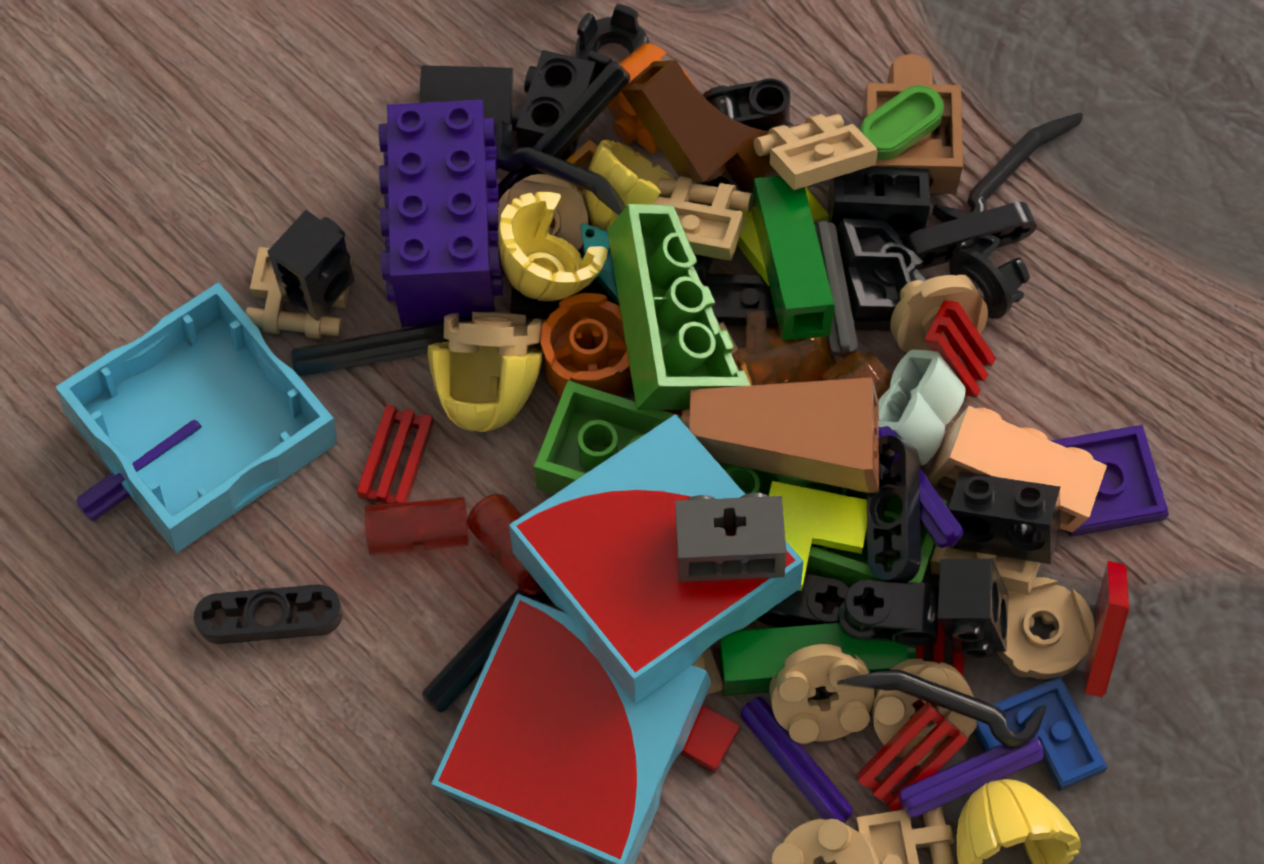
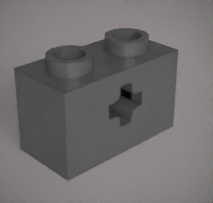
M749 493L740 498L715 499L707 495H698L687 500L675 501L678 582L785 577L786 541L782 496L768 497L762 493ZM732 532L734 536H726L725 533Z

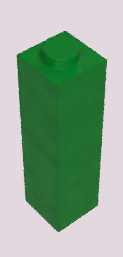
M781 176L754 178L752 214L782 341L831 336L835 304L805 187L793 190Z
M839 623L735 631L719 639L718 649L723 696L769 693L772 677L775 674L776 678L778 673L785 667L784 660L793 652L807 646L831 644L841 647L842 653L851 655L855 659V655L862 659L870 673L890 670L903 661L916 659V646L888 641L851 638L843 632ZM821 686V687H818V688H815V689H821V688H826V687H825V686Z

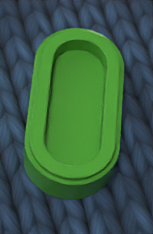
M920 85L912 86L869 114L863 120L860 131L878 149L877 160H890L897 157L934 131L942 119L944 110L943 100L932 88Z

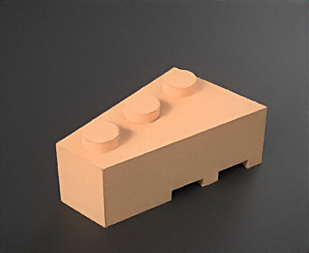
M968 406L944 435L942 443L935 454L927 479L937 493L940 485L955 488L960 471L1060 486V529L1074 532L1090 517L1107 465L1094 460L1093 456L1083 449L1075 447L1066 448L1048 440L1047 436L1039 430L1028 427L1019 428L1003 421L998 413L990 409Z

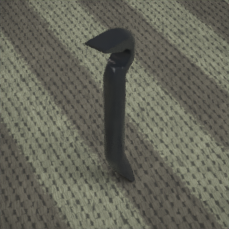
M1077 113L1059 118L1029 130L970 191L967 204L972 209L971 213H963L959 209L935 204L932 215L942 222H948L986 211V201L1018 167L1040 145L1057 138L1079 125L1083 114Z
M502 120L499 121L495 134V145L497 150V166L507 172H515L528 166L591 191L617 215H620L626 207L613 186L598 173L531 147L519 148L510 156L512 149V125Z
M883 670L837 681V685L884 691L897 690L988 724L995 739L1002 745L1010 748H1019L1027 745L1036 737L1047 707L1045 705L1036 707L1020 724L1018 731L1013 733L1007 727L1006 714L999 707L906 671Z

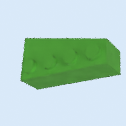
M627 204L607 230L637 410L690 409V391L692 389L751 386L745 371L738 370L731 354L734 346L727 330L721 331L711 308L715 301L709 287L701 284L694 265L697 263V260L674 206Z

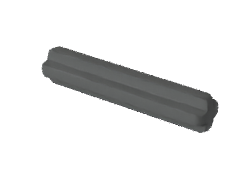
M826 220L818 221L814 226L835 304L831 336H827L828 345L832 355L845 357L857 351L858 343L838 236L834 223H829Z

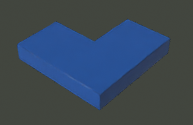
M1061 676L993 704L1006 714L1007 727L1013 733L1018 731L1020 724L1036 707L1047 706L1036 737L1040 740L1043 747L1044 757L1042 760L1058 791L1099 775L1108 768ZM977 721L973 733L982 751L985 752L1000 745L1001 743L992 735L988 724Z

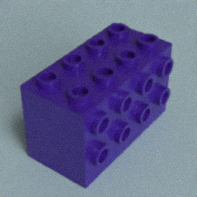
M483 100L388 104L387 123L379 124L380 152H383L384 165L379 166L380 190L381 194H384L385 208H380V225L382 237H385L386 251H381V271L383 280H386L388 302L396 301L401 327H414L443 322L446 315L459 313L460 319L471 317L472 312H496L495 296H503V277L498 248L499 186L496 172L498 166L494 118H485Z

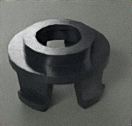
M617 4L612 17L595 20L593 14L586 13L581 19L577 28V35L579 37L576 42V58L595 62L596 78L613 62L611 58L598 53L602 46L608 43H618L626 47L629 54H631L642 44L650 43L647 34L638 24V12L626 5Z
M984 235L976 239V244L968 249L959 250L951 257L949 271L950 275L968 276L976 289L980 287L983 292L981 297L988 308V318L999 319L1010 311L1014 302H1019L1024 297V292L1017 289L1030 279V275L1021 257L996 267L987 257L996 249L1000 240L996 236Z

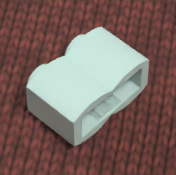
M911 349L895 368L891 378L890 389L878 400L879 427L889 426L898 438L912 444L919 454V465H925L937 452L944 437L945 425L957 414L965 397V386L938 351Z

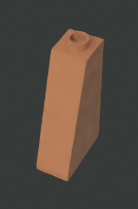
M872 377L692 389L690 391V409H683L682 422L716 461L867 493L879 492V402Z

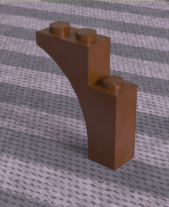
M676 60L652 62L620 90L679 177H690L693 181L707 183L719 177L727 169L742 192L753 193L754 178L780 176L770 165V154L758 156L754 149V139L767 135L768 131L746 126L719 111L695 88Z

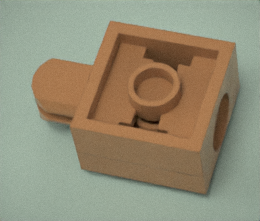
M915 54L902 55L893 61L889 70L888 83H867L862 111L863 120L905 89L918 85L932 88L941 96L944 104L942 119L934 131L906 151L890 160H877L874 166L928 169L930 194H956L963 169L961 85L933 84L932 67L927 59Z

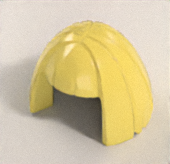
M607 139L601 141L598 145L589 168L590 171L598 173L608 180L626 206L627 204L653 205L658 197H662L659 196L661 191L658 189L660 179L668 178L675 180L660 165L653 166V160L640 152L635 153L632 148L622 143H616L613 140L609 141ZM585 190V202L593 227L607 231L619 215L601 202L591 191Z
M537 192L535 196L532 193L521 195L519 199H513L511 204L504 208L498 226L499 257L508 280L524 296L544 302L565 299L588 286L600 274L608 253V249L605 247H589L582 260L581 254L571 243H568L563 238L549 234L548 230L561 198L560 194L552 192Z
M449 341L429 345L427 352L435 391L448 418L464 430L478 432L493 431L507 425L516 417L534 388L542 363V351L533 347L527 348V355L523 356L498 354V347L479 346L478 352L458 353L449 350Z
M1003 779L990 781L988 784L986 783L969 797L958 820V864H982L983 859H988L999 852L1001 846L1008 848L1022 842L1031 864H1069L1074 859V856L1079 853L1078 849H1081L1080 839L1063 813L1042 793L1030 785L1017 780Z

